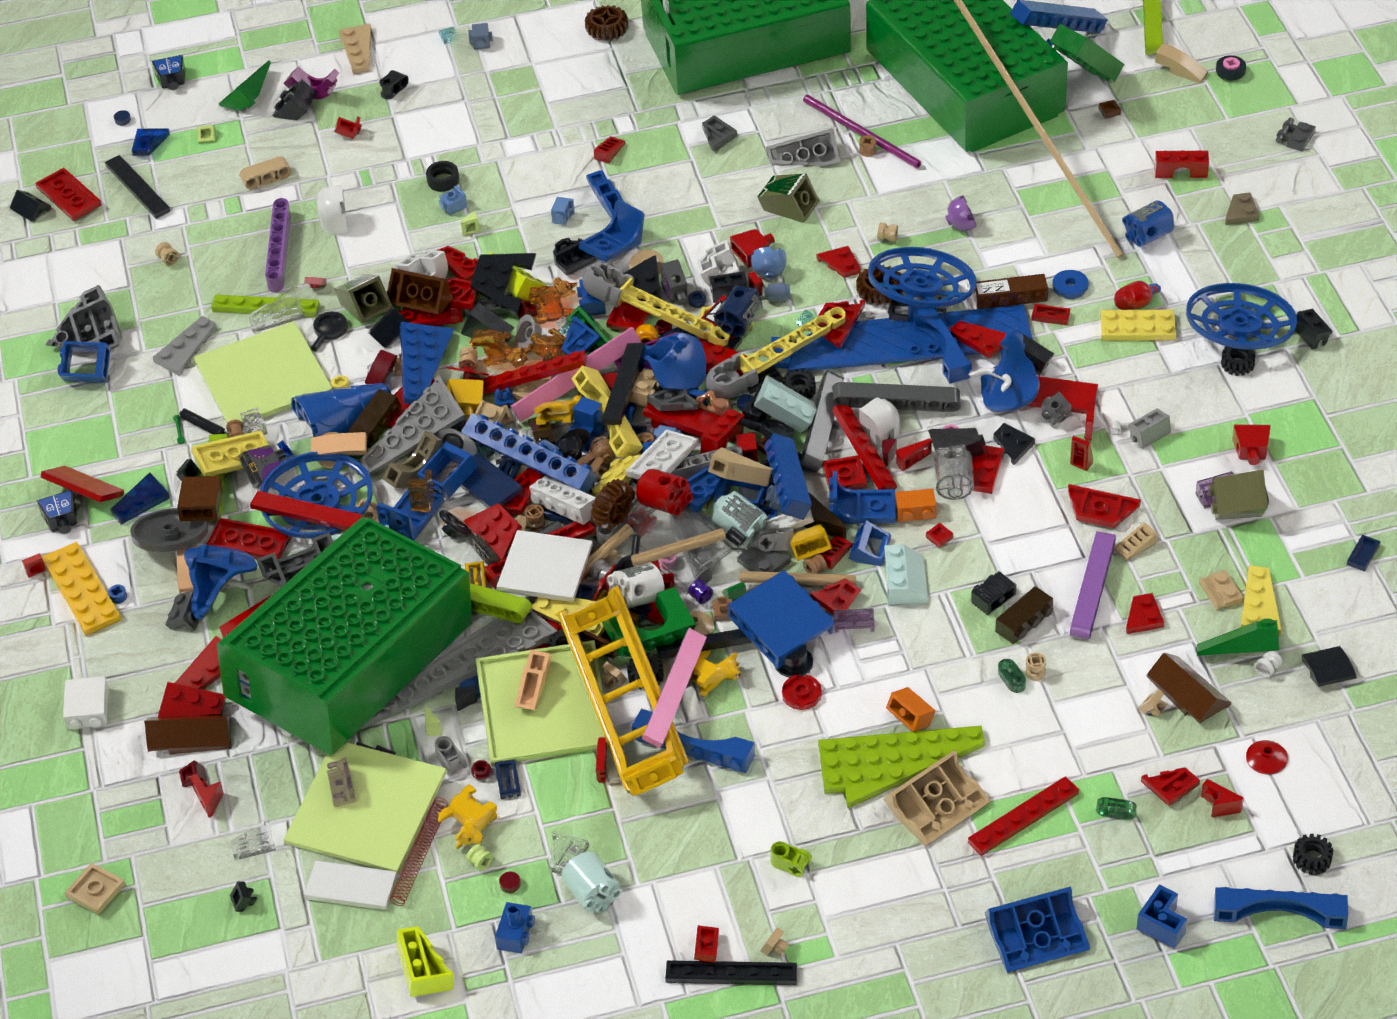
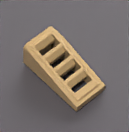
M1143 523L1114 547V550L1128 561L1156 544L1157 533L1148 524Z

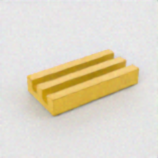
M484 561L465 563V570L468 571L469 578V568L473 567L475 585H479L477 567H481L482 587L487 588Z

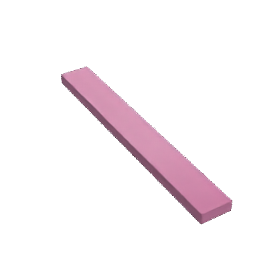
M630 327L587 355L586 367L600 371L623 356L627 343H642L634 328ZM580 368L560 373L511 405L519 422H523L535 414L534 408L545 402L555 401L576 387L571 378Z
M691 628L685 634L642 737L643 740L658 748H661L707 638Z

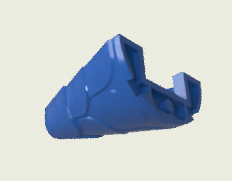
M383 383L353 385L350 388H338L297 395L291 398V407L299 420L305 419L312 430L313 437H318L328 432L349 433L348 430L378 389L390 394L391 390L388 385L385 386Z

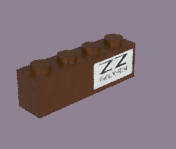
M1045 274L977 281L973 298L976 309L1048 301L1049 288Z

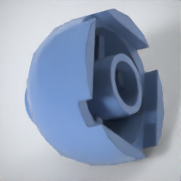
M762 247L756 249L754 255L751 254L753 270L765 279H774L786 267V252L781 248H778V251L772 250V247Z

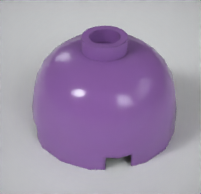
M964 195L953 199L949 203L947 208L948 215L945 216L949 226L953 224L955 229L959 231H968L977 227L971 209L966 204L967 201Z

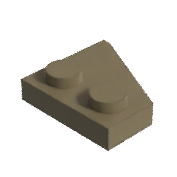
M1251 192L1233 195L1225 218V225L1259 221L1260 215Z

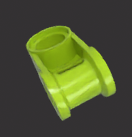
M782 841L773 843L770 853L771 865L796 877L804 875V869L811 862L812 855L804 849H799Z

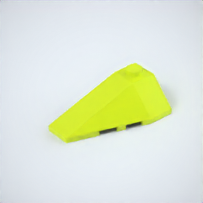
M514 266L506 289L513 294L512 297L532 301L551 291L552 287L542 280L530 276L531 274Z

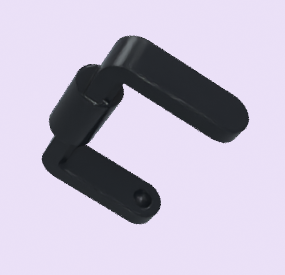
M893 300L889 304L887 311L889 319L908 321L909 316L907 314L895 313L896 306L908 307V304Z

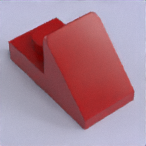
M198 774L190 776L193 790L208 818L213 816L224 793L221 782L208 786L205 780L201 781Z
M1209 779L1205 780L1202 785L1201 797L1210 803H1214L1211 817L1241 813L1244 797Z

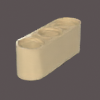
M280 156L245 167L240 171L239 176L245 187L251 190L285 179L291 175L292 170L286 159Z

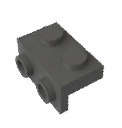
M194 590L180 593L175 597L165 624L169 629L185 625L191 631L196 630L199 619L194 617L191 608Z

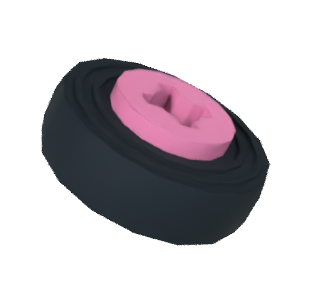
M1224 56L1216 63V73L1222 79L1238 80L1245 75L1246 63L1238 56Z

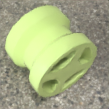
M477 844L468 851L466 860L470 864H475V868L479 871H483L491 864L493 855L489 851H485L483 846Z

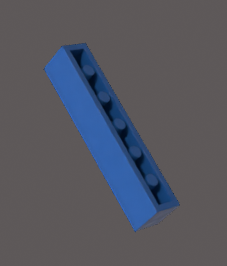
M773 433L771 438L765 443V450L770 468H772L773 482L778 494L779 505L784 515L804 520L812 504L794 440Z

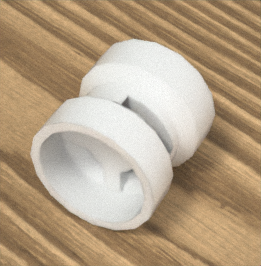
M1266 651L1262 658L1254 664V668L1260 676L1269 678L1274 673V670L1282 665L1283 661L1277 652Z

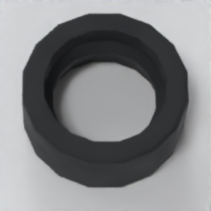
M438 161L431 164L426 170L428 186L438 192L453 189L459 183L457 166L449 161ZM439 174H450V175H451V176H449V177H447V178H444V179L434 178L435 176H437V175H439Z

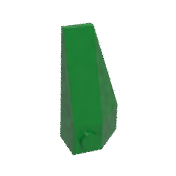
M268 60L218 104L221 107L242 111L245 107L248 109L256 103L254 100L260 94L271 61Z
M1262 619L1261 621H1256L1198 643L1197 656L1279 650L1277 620Z

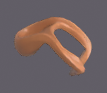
M711 390L696 398V401L700 403V409L720 416L727 409H731L728 398L715 399V394ZM710 397L711 402L705 406L702 401Z

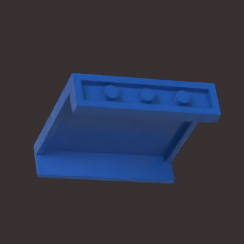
M785 570L728 604L727 616L777 669L784 665L785 657L826 631L830 635L833 634L835 622L832 616L826 614L821 609L820 604L814 601L806 589L801 588L796 583L795 578Z

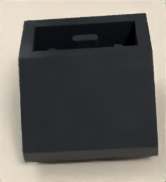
M303 79L298 83L294 82L288 91L284 90L279 98L281 100L274 106L275 111L272 116L297 121L306 114L317 91Z

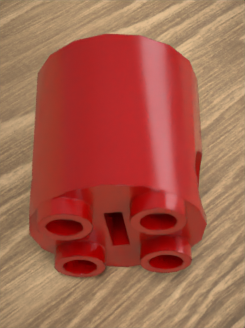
M656 469L645 471L639 478L636 487L637 500L641 505L675 516L680 515L687 504L691 503L693 499V493L686 478Z

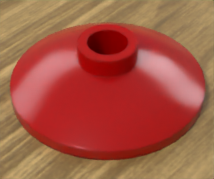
M1260 740L1248 747L1246 761L1254 771L1271 775L1279 773L1286 767L1288 755L1280 744L1270 740Z

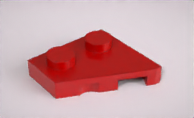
M1153 593L1133 596L1126 625V634L1163 628L1164 620Z

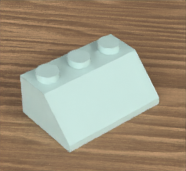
M768 375L765 377L754 404L758 409L800 433L811 425L817 411L813 401Z
M904 544L885 545L888 605L928 603L924 556Z

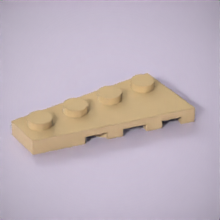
M371 23L339 30L353 74L369 71Z

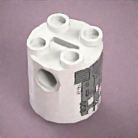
M652 563L615 571L607 577L609 590L619 585L628 609L655 602L657 593L664 591L663 577L660 570Z

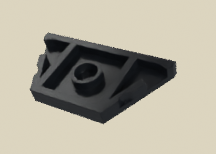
M656 255L623 273L634 277V287L661 299ZM653 306L654 308L662 309L659 306Z

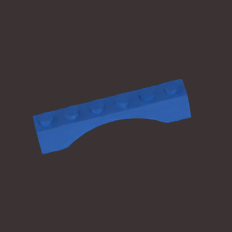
M908 305V316L913 327L930 335L942 346L945 352L942 358V373L949 384L970 379L968 374L972 370L971 361L967 360L964 350L960 349L956 338L952 337L949 327L945 326L942 316L938 315L936 307Z
M641 708L631 726L632 731L647 725L653 712ZM678 732L686 755L697 760H704L717 766L730 768L733 771L747 773L755 757V742L739 737L722 740H701ZM643 736L634 739L641 743L650 744L642 739ZM665 740L661 746V748L666 749Z
M1215 887L1214 921L1237 922L1244 917L1259 912L1284 911L1304 916L1315 921L1323 928L1346 929L1348 922V895Z

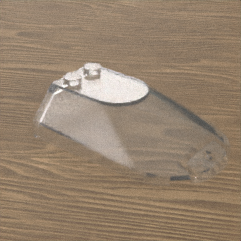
M637 502L627 517V524L633 530V533L629 536L631 542L633 535H641L639 548L641 552L721 529L703 510L696 512L689 506H686L680 515L675 516ZM726 538L725 540L659 559L660 569L664 574L673 573L675 585L688 595L690 586L699 578L702 572L732 551L740 555L746 551V548L743 545L738 548Z

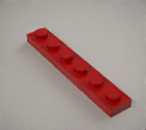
M585 350L575 351L569 355L557 356L548 361H540L534 365L522 366L513 371H505L499 375L488 376L483 379V394H490L496 392V389H499V391L504 390L507 387L511 388L586 366L587 354Z
M835 405L832 412L878 490L896 489L897 485L893 477L887 470L850 406Z
M1066 776L968 837V844L980 856H983L1077 796L1079 788Z

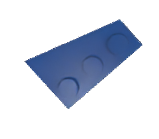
M709 466L687 479L693 493V499L687 506L696 512L702 509L725 480V478L708 472Z

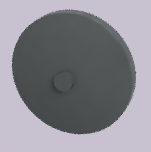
M177 508L158 510L142 516L133 523L130 530L131 539L137 547L147 551L171 552L182 550L199 543L206 537L208 522H180Z

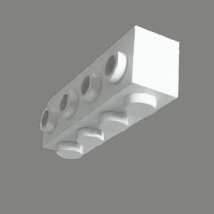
M548 476L537 480L536 483L530 486L531 499L535 504L544 506L548 510L583 525L592 519L591 509L596 497Z

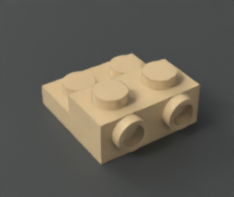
M643 368L642 372H638L629 398L630 402L646 407L649 403L647 402L648 396L656 393V390L661 388L653 370Z

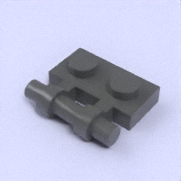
M1290 117L1283 123L1282 129L1278 131L1275 140L1277 143L1285 141L1287 142L1286 147L1303 152L1315 133L1316 126L1304 122L1294 125L1295 120Z

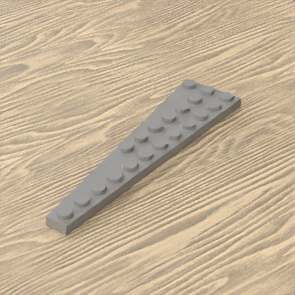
M532 609L520 624L497 618L439 654L360 730L434 695H439L443 691L464 682L466 679L477 676L476 658L532 650L547 643L549 637H554L553 633H558V631Z

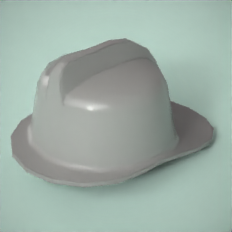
M524 315L518 322L514 351L517 356H523L530 348L537 346L542 337V328L534 321L531 315Z
M443 429L436 435V437L442 440L438 450L445 442H448L472 454V456L477 453L474 441L455 429Z

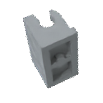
M1157 408L1128 424L1131 440L1134 442L1137 438L1138 446L1143 449L1171 433L1170 416Z

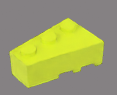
M419 926L397 929L396 947L410 997L453 990L454 973L445 966L442 957L438 956L434 951L433 945Z

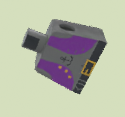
M679 260L661 263V285L671 303L677 302L678 305L685 304L687 302V281Z
M266 445L242 452L237 457L253 488H255L280 464L279 461L286 459V454L282 448L274 451L271 445Z

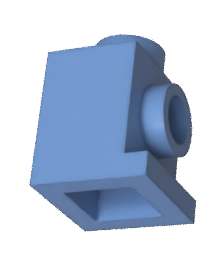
M457 185L454 186L453 190L439 196L440 208L449 215L467 208L466 194Z
M556 197L551 209L552 223L566 225L568 218H571L572 214L575 213L574 199Z

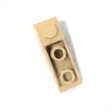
M721 447L712 455L708 472L725 479L767 487L772 468Z

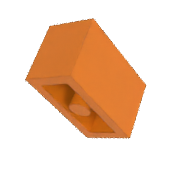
M934 489L895 492L898 522L936 518Z
M909 687L891 692L886 705V709L913 732L929 727L936 712L933 707Z

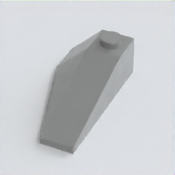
M832 128L766 146L771 164L827 166L841 162L835 133Z

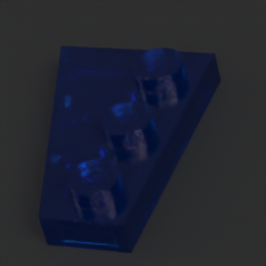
M149 472L110 510L115 519L122 525L170 499V496L166 489Z

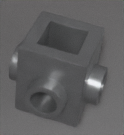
M1058 392L1053 397L1049 396L1042 402L1041 415L1047 422L1050 421L1053 425L1057 422L1061 423L1071 412V404Z

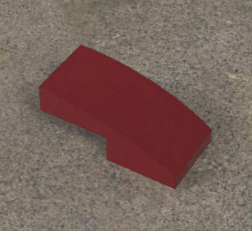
M380 350L367 374L365 384L383 383L385 385L388 373H392L398 355Z

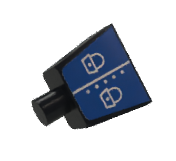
M183 55L152 61L155 76L162 88L176 90L179 85L185 84L186 68Z
M71 490L37 500L41 516L50 531L59 530L61 534H66L70 532L71 526L77 524L76 502Z

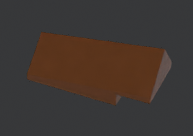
M396 268L391 269L387 290L391 304L441 314L453 300L447 279Z
M1163 652L1146 674V677L1185 716L1190 714L1198 723L1205 721L1232 703L1179 656Z
M231 715L150 717L144 720L148 752L168 750L169 754L172 755L231 749Z

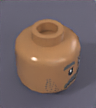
M607 437L595 438L589 447V451L595 456L594 460L598 456L604 460L601 465L612 462L616 457L609 444L610 439Z

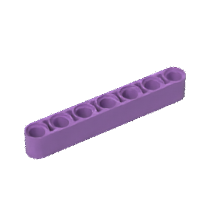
M285 198L276 199L273 202L265 271L268 290L271 292H279L284 287L291 221L289 203Z
M1096 531L1071 622L1070 636L1090 639L1114 551L1116 535Z

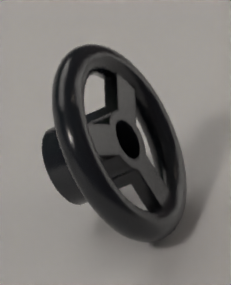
M440 511L439 516L446 523L441 528L445 534L451 538H454L457 533L465 537L471 535L470 529L459 518L448 511Z

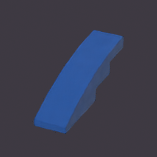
M603 170L586 175V179L594 194L612 219L615 202L618 200L624 202L617 189L615 190L610 179L607 180Z

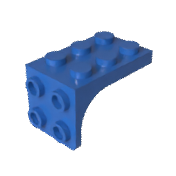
M620 200L616 201L614 214L609 224L600 232L579 242V249L597 257L601 261L607 262L639 245L642 241L644 212Z
M833 471V477H829V489H833L829 491V503H833L830 504V511L844 524L864 523L866 520L870 523H896L895 489H847L838 482L837 471Z
M411 485L394 507L382 503L377 504L378 520L380 524L384 526L389 525L390 529L414 541L445 501L444 496Z

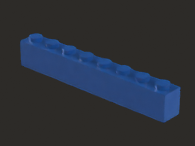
M1017 0L1010 12V15L1022 25L1057 29L1059 24H1062L1073 31L1101 33L1108 21L1105 16L1094 8L1028 0Z

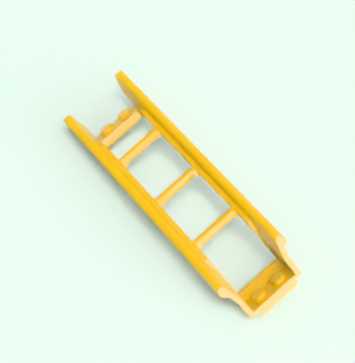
M619 585L611 588L607 597L569 614L565 610L558 612V618L604 737H606L607 745L625 791L629 790L632 796L640 795L683 774V768L685 764L689 763L673 720L665 737L667 750L628 767L622 746L643 736L647 725L618 737L608 712L606 703L644 687L654 711L661 694ZM616 616L624 637L586 654L578 633ZM623 646H628L640 679L602 695L589 662Z

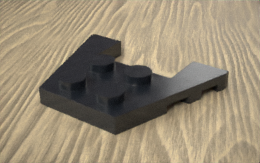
M536 253L480 254L470 288L488 300L491 299L498 303V306L511 311V314L517 316L522 299L504 294L513 267L516 266L532 271Z

